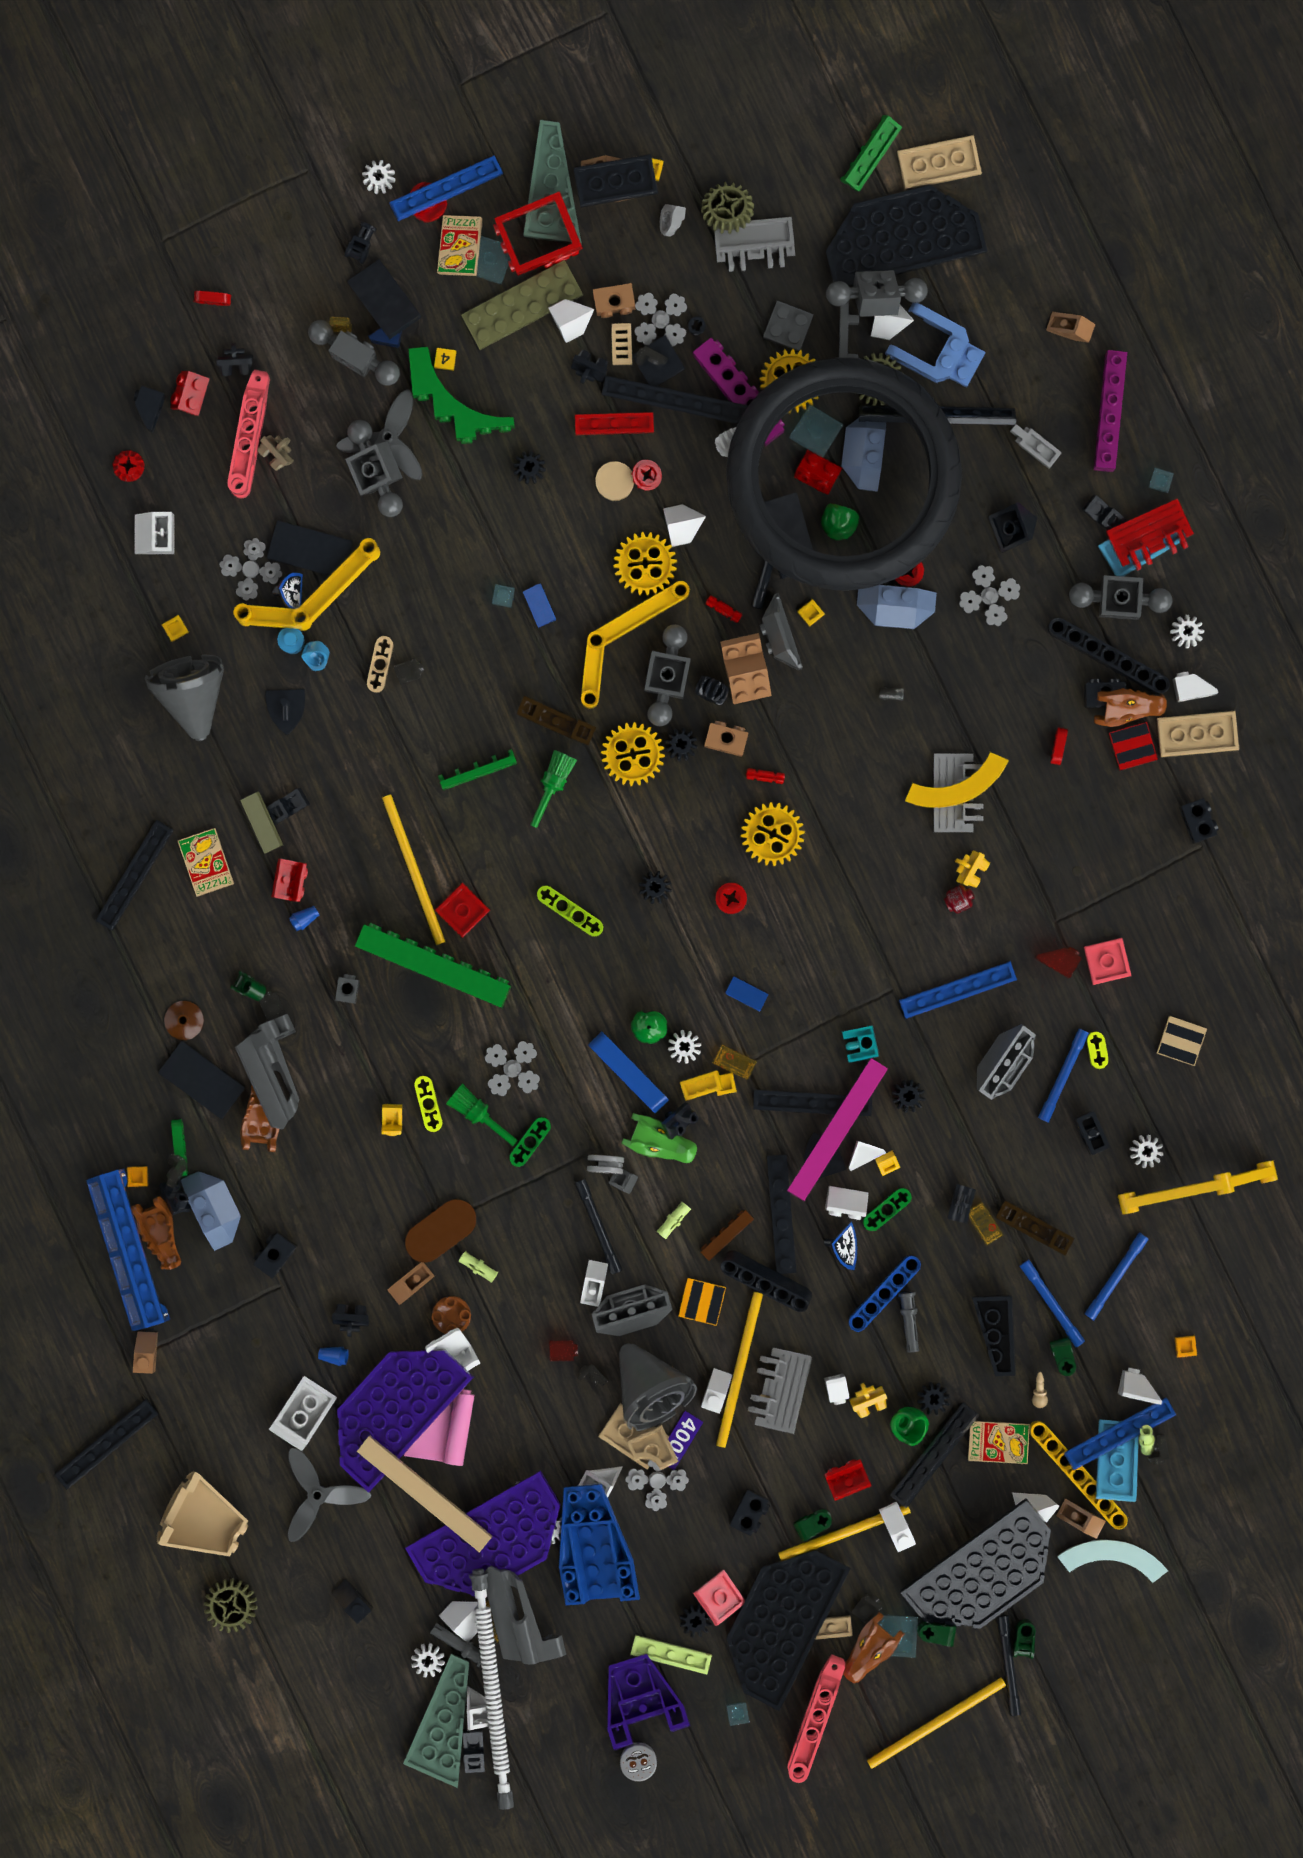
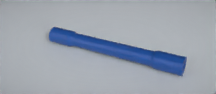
M1078 1029L1055 1084L1038 1116L1039 1119L1049 1123L1075 1061L1088 1038V1032Z
M1138 1233L1129 1250L1084 1315L1093 1321L1095 1320L1116 1285L1149 1240L1147 1237Z
M1027 1260L1022 1263L1020 1268L1053 1312L1075 1348L1085 1342L1084 1338L1064 1313L1040 1278L1031 1261Z

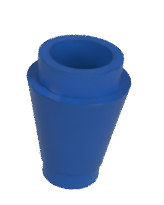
M312 906L293 913L289 920L294 929L299 931L300 929H305L320 915L316 908Z
M344 1347L320 1348L318 1353L319 1360L337 1366L346 1365L349 1356L348 1349H344Z

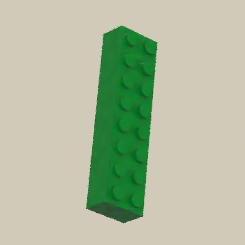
M370 923L369 926H363L355 947L503 1008L511 986L508 985V980L498 976L495 980L490 977L491 973L479 969L476 972L472 970V965L463 961L457 964L453 962L455 958L444 953L442 956H438L435 954L436 950L424 946L423 949L417 947V942L408 938L402 941L399 939L400 935L389 930L387 934L381 932L382 928Z

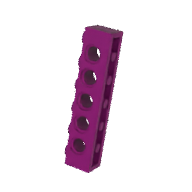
M710 338L693 351V357L729 402L743 405L752 402L759 394V391L755 386L750 387L746 382L748 380L747 376L742 370L738 371L734 365L736 363L733 358L723 353L722 350L724 348L721 343ZM713 356H718L721 362L718 365H714L710 362V359ZM729 371L733 374V378L725 380L722 374ZM740 386L746 392L743 395H737L734 390ZM781 419L769 434L764 444L765 447L784 433L783 426L785 424Z
M1108 350L1105 354L1093 468L1096 471L1113 472L1116 469L1127 352Z

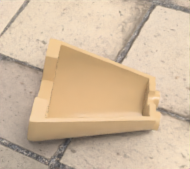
M191 1472L186 1477L189 1480L186 1483L181 1482L163 1514L160 1522L163 1528L162 1532H157V1543L162 1546L230 1556L238 1548L239 1542H237V1538L240 1534L244 1535L246 1532L248 1520L200 1474Z

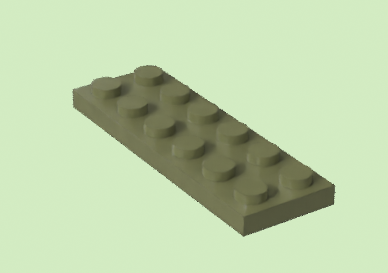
M563 260L465 312L461 316L479 350H482L550 313L548 308L564 299L574 301L583 296V293L566 261Z

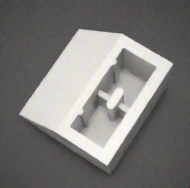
M148 512L135 515V554H174V514L172 512Z
M828 1186L825 1210L829 1211V1215L841 1217V1214L845 1213L851 1219L861 1220V1216L866 1217L868 1192Z

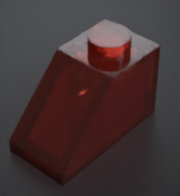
M1069 947L1068 949L1062 948L1038 954L1034 959L1066 978H1070L1082 957L1078 956L1080 952Z

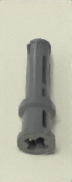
M915 1291L898 1293V1297L901 1299L902 1309L900 1313L903 1315L907 1352L919 1351L915 1316L918 1309L915 1308Z
M438 1623L435 1624L430 1634L462 1653L461 1656L464 1659H470L479 1668L481 1665L480 1649L475 1647L473 1642L467 1643Z

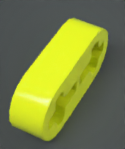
M1092 1032L1086 1040L1089 1060L1094 1068L1102 1069L1108 1064L1105 1038L1099 1032ZM1093 1035L1101 1039V1042H1098V1049L1095 1048L1094 1043L1090 1042L1093 1039ZM1096 1051H1099L1100 1057H1104V1061L1101 1062L1100 1066L1098 1063H1094V1059L1097 1058Z

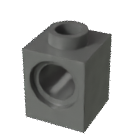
M344 974L343 978L339 977L335 1001L356 1004L360 980H355L356 976ZM346 983H350L353 986V991L350 994H345L342 990L343 985Z

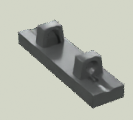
M849 301L847 304L840 306L839 357L858 358V354H848V325L859 324V315H849Z

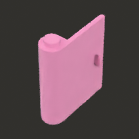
M463 1389L409 1448L404 1456L463 1466L475 1396L471 1394V1390Z

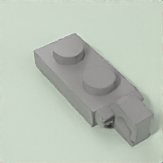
M1016 424L1010 430L1017 437L1015 441L1018 445L1048 469L1061 454L1057 448L1033 429L1026 427L1023 430Z

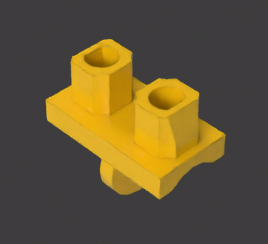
M974 850L970 856L965 854L963 860L957 858L955 862L959 864L956 872L960 873L956 881L962 885L976 888L981 878L974 874L977 869L985 872L990 862L984 858V854Z
M862 1383L860 1384L862 1390L855 1392L856 1397L849 1399L854 1412H857L860 1418L870 1414L867 1407L875 1404L877 1411L887 1408V1396L882 1386L876 1389L873 1385L866 1388L865 1384Z

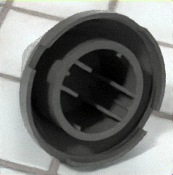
M203 654L201 655L202 660H192L191 656L174 659L150 670L151 676L149 678L148 675L145 676L147 688L185 732L196 741L204 740L210 734L222 681L223 662L220 657L215 655Z
M627 1343L621 1347L619 1364L623 1417L630 1430L632 1427L636 1431L655 1427L675 1416L676 1412L674 1409L679 1405L683 1404L686 1407L694 1398L697 1387L690 1377L636 1344Z

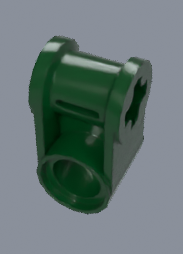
M239 971L235 984L231 985L230 988L256 1001L261 1000L266 993L265 985Z
M1069 1337L1049 1342L1058 1371L1064 1376L1073 1375L1076 1371V1364ZM1064 1362L1072 1364L1069 1372L1062 1370Z
M819 1509L795 1521L793 1525L800 1539L806 1541L829 1528L832 1523L831 1514L826 1509ZM820 1515L827 1517L826 1523L819 1521Z
M1022 1619L1017 1623L1013 1657L1026 1656L1030 1659L1034 1658L1036 1630L1033 1623L1028 1619ZM1025 1625L1031 1627V1631L1028 1634L1021 1633V1628Z
M922 1622L917 1627V1634L925 1642L953 1647L957 1626L945 1625V1623ZM928 1628L931 1631V1633H927L926 1636L923 1633V1631H927Z

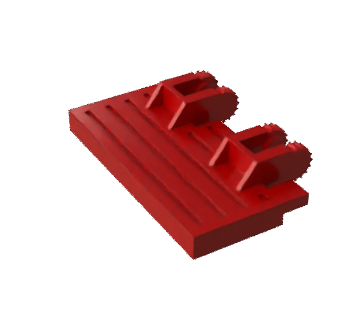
M1178 498L1106 531L1107 537L1122 567L1130 564L1127 557L1129 555L1137 571L1141 569V563L1135 554L1136 551L1141 550L1147 565H1151L1153 563L1149 552L1152 554L1165 548L1164 538L1171 553L1175 554L1177 553V548L1171 535L1176 533L1180 545L1183 549L1188 548V543L1185 537L1187 538L1194 534Z

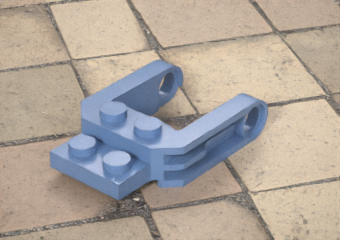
M912 303L908 312L911 311L922 318L927 324L951 337L948 338L936 360L935 366H931L893 345H889L885 355H890V359H896L897 363L935 383L951 379L967 388L986 352L969 343L964 327L919 303Z

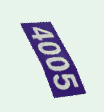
M686 1411L668 1438L679 1462L703 1424V1421ZM679 1462L668 1467L675 1470Z

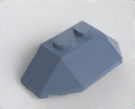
M858 418L846 427L841 467L857 489L878 492L886 422H859Z
M878 585L858 589L857 606L875 626L915 629L935 613L937 593L919 588Z
M200 1171L181 1179L185 1194L189 1198L188 1202L214 1251L232 1243L241 1215L225 1181Z

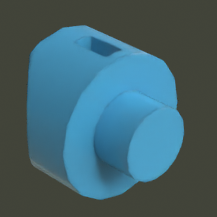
M284 628L280 631L277 638L280 648L289 654L300 652L305 644L304 636L299 629Z
M314 641L304 646L301 656L313 671H320L325 668L330 652L322 642Z

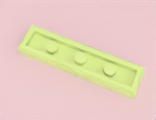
M635 1635L630 1654L637 1657L647 1654L653 1661L703 1674L708 1673L712 1654L639 1635Z

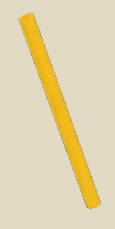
M899 1506L903 1516L911 1513L909 1506L907 1508ZM881 1514L778 1552L779 1557L783 1561L883 1524L884 1520Z

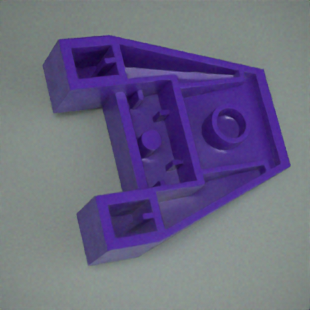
M647 1654L609 1666L607 1730L614 1750L633 1745L634 1742L628 1725L665 1713L671 1732L690 1726L684 1705Z

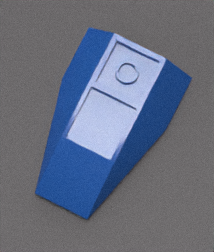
M602 1484L564 1487L559 1570L566 1605L585 1604L592 1599L620 1597V1601L640 1599L634 1561Z

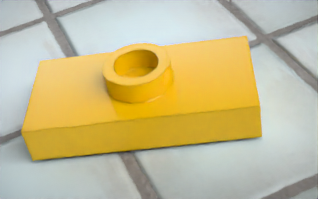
M718 1070L680 1082L685 1101L723 1089Z

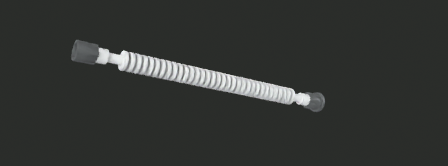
M483 1568L472 1570V1573L469 1574V1579H471L472 1591L475 1592V1598L478 1600L475 1617L477 1618L476 1623H478L477 1633L490 1729V1742L492 1744L494 1774L499 1776L498 1808L505 1810L513 1808L514 1801L513 1792L510 1790V1784L507 1782L506 1773L510 1772V1768H508L509 1759L507 1758L508 1753H506L508 1750L506 1748L507 1743H505L504 1718H502L503 1708H501L502 1700L500 1698V1683L497 1673L491 1608L486 1607L485 1600L487 1597V1577L489 1574Z

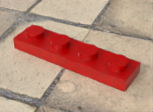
M653 412L575 415L576 435L654 433Z

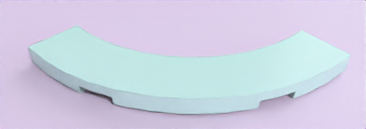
M1092 1540L1074 1545L1057 1555L1069 1572L1083 1564L1098 1560H1113L1126 1563L1141 1571L1152 1583L1168 1572L1164 1565L1147 1551L1133 1544L1118 1540Z

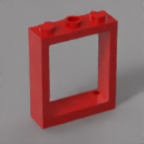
M560 191L494 218L496 222L493 225L497 236L501 235L504 241L500 243L504 254L508 253L511 259L508 261L512 272L516 271L518 276L583 249ZM556 202L572 244L519 265L503 223Z

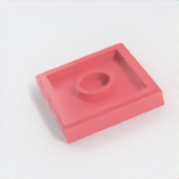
M1122 938L1083 947L1092 985L1131 976Z
M725 1570L720 1571L693 1593L715 1626L727 1619L743 1606L746 1601Z

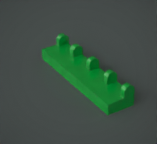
M888 115L881 117L882 121L871 132V137L865 146L861 147V152L855 161L851 162L845 176H842L840 179L841 182L848 184L857 192L861 190L902 128Z
M512 749L508 750L509 757L497 761L494 755L492 756L493 763L479 767L477 762H474L475 769L460 774L457 768L455 769L457 776L444 780L442 774L438 775L443 791L516 765L517 762Z

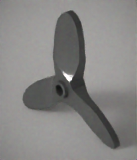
M405 390L393 402L387 414L384 429L380 432H372L370 443L374 445L388 442L398 467L411 479L420 480L422 478V469L419 462L408 446L399 440V435L406 427L413 407V395L410 390ZM348 437L342 439L336 445L340 451L346 453H359L361 451L360 446L351 442Z
M297 1448L290 1449L289 1462L292 1471L301 1486L308 1492V1498L298 1508L292 1519L288 1531L289 1541L295 1542L308 1531L316 1518L320 1505L324 1502L337 1505H352L365 1502L371 1497L370 1492L368 1493L364 1488L358 1486L336 1485L324 1487L321 1485L317 1471L308 1457ZM315 1492H319L321 1497L317 1498Z

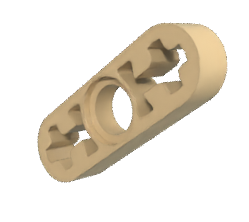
M387 636L379 637L374 647L367 679V687L374 693H379L384 689L394 647L392 640ZM384 640H387V644L390 645L384 652L385 655L388 654V658L382 655L376 656L377 652H382V647L379 644L383 643ZM383 659L386 662L383 670L375 668L376 660ZM373 671L378 674L384 673L383 677L379 675L378 681L381 683V686H377L376 689H373L374 687L371 684V681L376 679V674L372 675Z

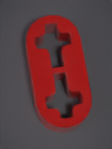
M195 291L193 302L230 306L231 295L219 292Z
M1057 728L1051 764L1061 765L1068 729Z

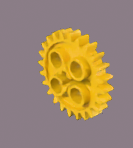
M785 349L782 356L776 352V359L769 357L771 364L764 363L767 370H761V374L765 377H760L759 380L765 384H762L760 389L763 390L778 378L774 375L777 370H783L787 373L786 366L788 364L792 370L796 366L816 361L815 358L809 361V354L803 357L802 350L795 354L794 349H792L791 354H788ZM809 399L797 405L795 407L796 412H799L800 406H802V408L806 410V403L813 405L812 399Z
M642 532L640 538L634 534V540L627 537L628 544L626 545L621 542L620 545L623 550L617 549L616 552L620 556L614 557V560L619 562L613 565L614 568L619 569L615 576H622L619 583L625 581L624 588L626 589L631 586V593L637 589L639 596H641L642 591H645L646 595L649 596L650 590L657 594L656 588L658 587L663 591L664 587L662 584L670 585L668 578L674 579V575L670 572L677 570V568L672 566V564L677 563V560L671 559L675 552H669L672 546H665L666 539L660 542L659 535L655 539L652 538V532L649 533L648 537H645L644 532ZM651 549H657L660 555L657 558H652L648 553ZM633 550H637L640 553V557L636 560L629 557V553ZM644 559L647 560V563L657 561L663 562L659 565L649 564L646 569L643 567V565L628 567L629 563L641 564L643 563ZM653 568H658L661 571V575L654 578L651 576L650 571ZM639 570L642 576L639 579H633L631 572Z
M634 722L632 728H630L628 723H626L625 729L618 726V733L613 730L611 731L612 738L606 736L609 744L603 743L607 750L601 751V754L607 757L602 759V762H608L604 769H611L609 776L615 774L616 782L621 778L623 779L622 785L629 781L630 786H633L634 781H637V784L640 786L642 779L648 783V776L654 779L653 772H660L657 765H663V762L659 758H664L665 755L659 751H662L664 747L658 746L662 741L661 739H654L657 735L656 732L652 735L650 734L651 727L645 731L643 730L644 724L637 728L636 722ZM637 738H644L646 740V745L643 748H638L635 745ZM618 742L626 743L627 749L624 752L616 750ZM632 749H634V752L650 750V753L636 755V759H632L630 756L616 759V756L630 754ZM642 757H647L650 759V765L642 767L639 764V760ZM628 761L631 764L630 770L622 771L620 763Z
M770 802L769 808L762 804L761 811L755 807L756 814L754 815L749 812L751 820L744 819L748 826L741 828L746 831L745 834L741 835L742 838H746L742 845L749 846L746 853L752 851L751 858L758 856V863L764 859L765 866L768 865L769 861H772L773 866H776V861L778 860L783 865L784 858L791 861L789 855L796 856L797 853L794 850H801L798 842H804V839L799 837V835L805 833V831L799 830L803 823L797 824L796 822L800 817L792 816L794 810L788 813L787 805L780 809V803L777 804L776 808L773 807L772 802ZM765 816H771L774 819L772 826L764 825L763 818ZM759 825L768 831L775 829L776 835L787 839L789 842L785 843L776 837L770 839V835L757 829V826ZM789 825L791 833L783 835L780 831L781 826ZM757 833L763 834L765 837L764 843L757 844L754 841V836ZM775 842H779L783 847L779 853H775L772 850L771 846Z

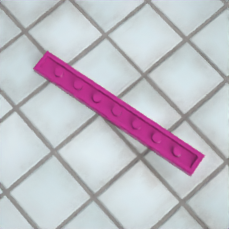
M872 1058L870 1059L787 1190L788 1192L805 1201L888 1068Z

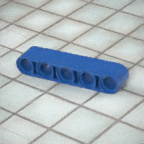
M602 1031L588 1044L655 1114L669 1101Z
M912 1255L906 1256L851 1314L848 1324L852 1330L856 1332L863 1331L912 1279L921 1267L917 1257ZM909 1259H914L917 1263L913 1270L906 1268V1262ZM901 1274L903 1276L902 1283L894 1284L893 1276ZM882 1288L889 1289L890 1295L886 1299H882L879 1296V1291ZM871 1302L875 1303V1312H866V1305ZM855 1317H860L863 1320V1324L858 1328L853 1327L852 1320Z

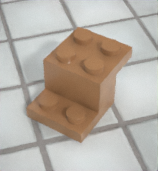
M759 633L721 641L724 666L733 704L772 696Z

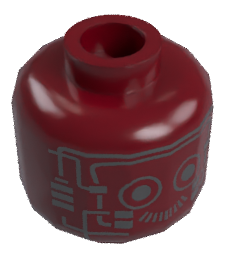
M958 885L946 892L944 901L950 912L954 911L959 914L973 906L972 899L975 896L971 888L966 889L964 885Z

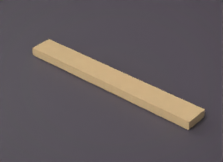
M371 1435L357 1450L361 1456L479 1553L492 1538L490 1533Z

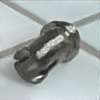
M884 686L879 689V699L883 700V702L885 700L903 701L904 689L886 688Z

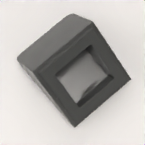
M623 1169V1174H613L608 1184L630 1194L638 1176Z

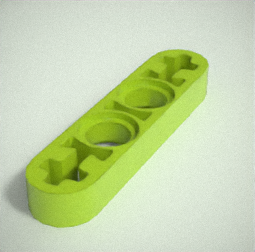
M542 886L538 889L537 897L541 903L590 936L597 937L603 932V924L600 920L553 888ZM542 890H550L549 894L553 898L555 897V894L559 896L554 901L553 906L549 905V903L552 902L550 899H542ZM558 901H566L568 908L565 911H559L556 907ZM576 911H581L584 914L582 922H575L573 920V914ZM588 916L592 918L589 920L590 923L595 924L597 922L599 924V932L591 933V927L587 924L586 928L582 927Z

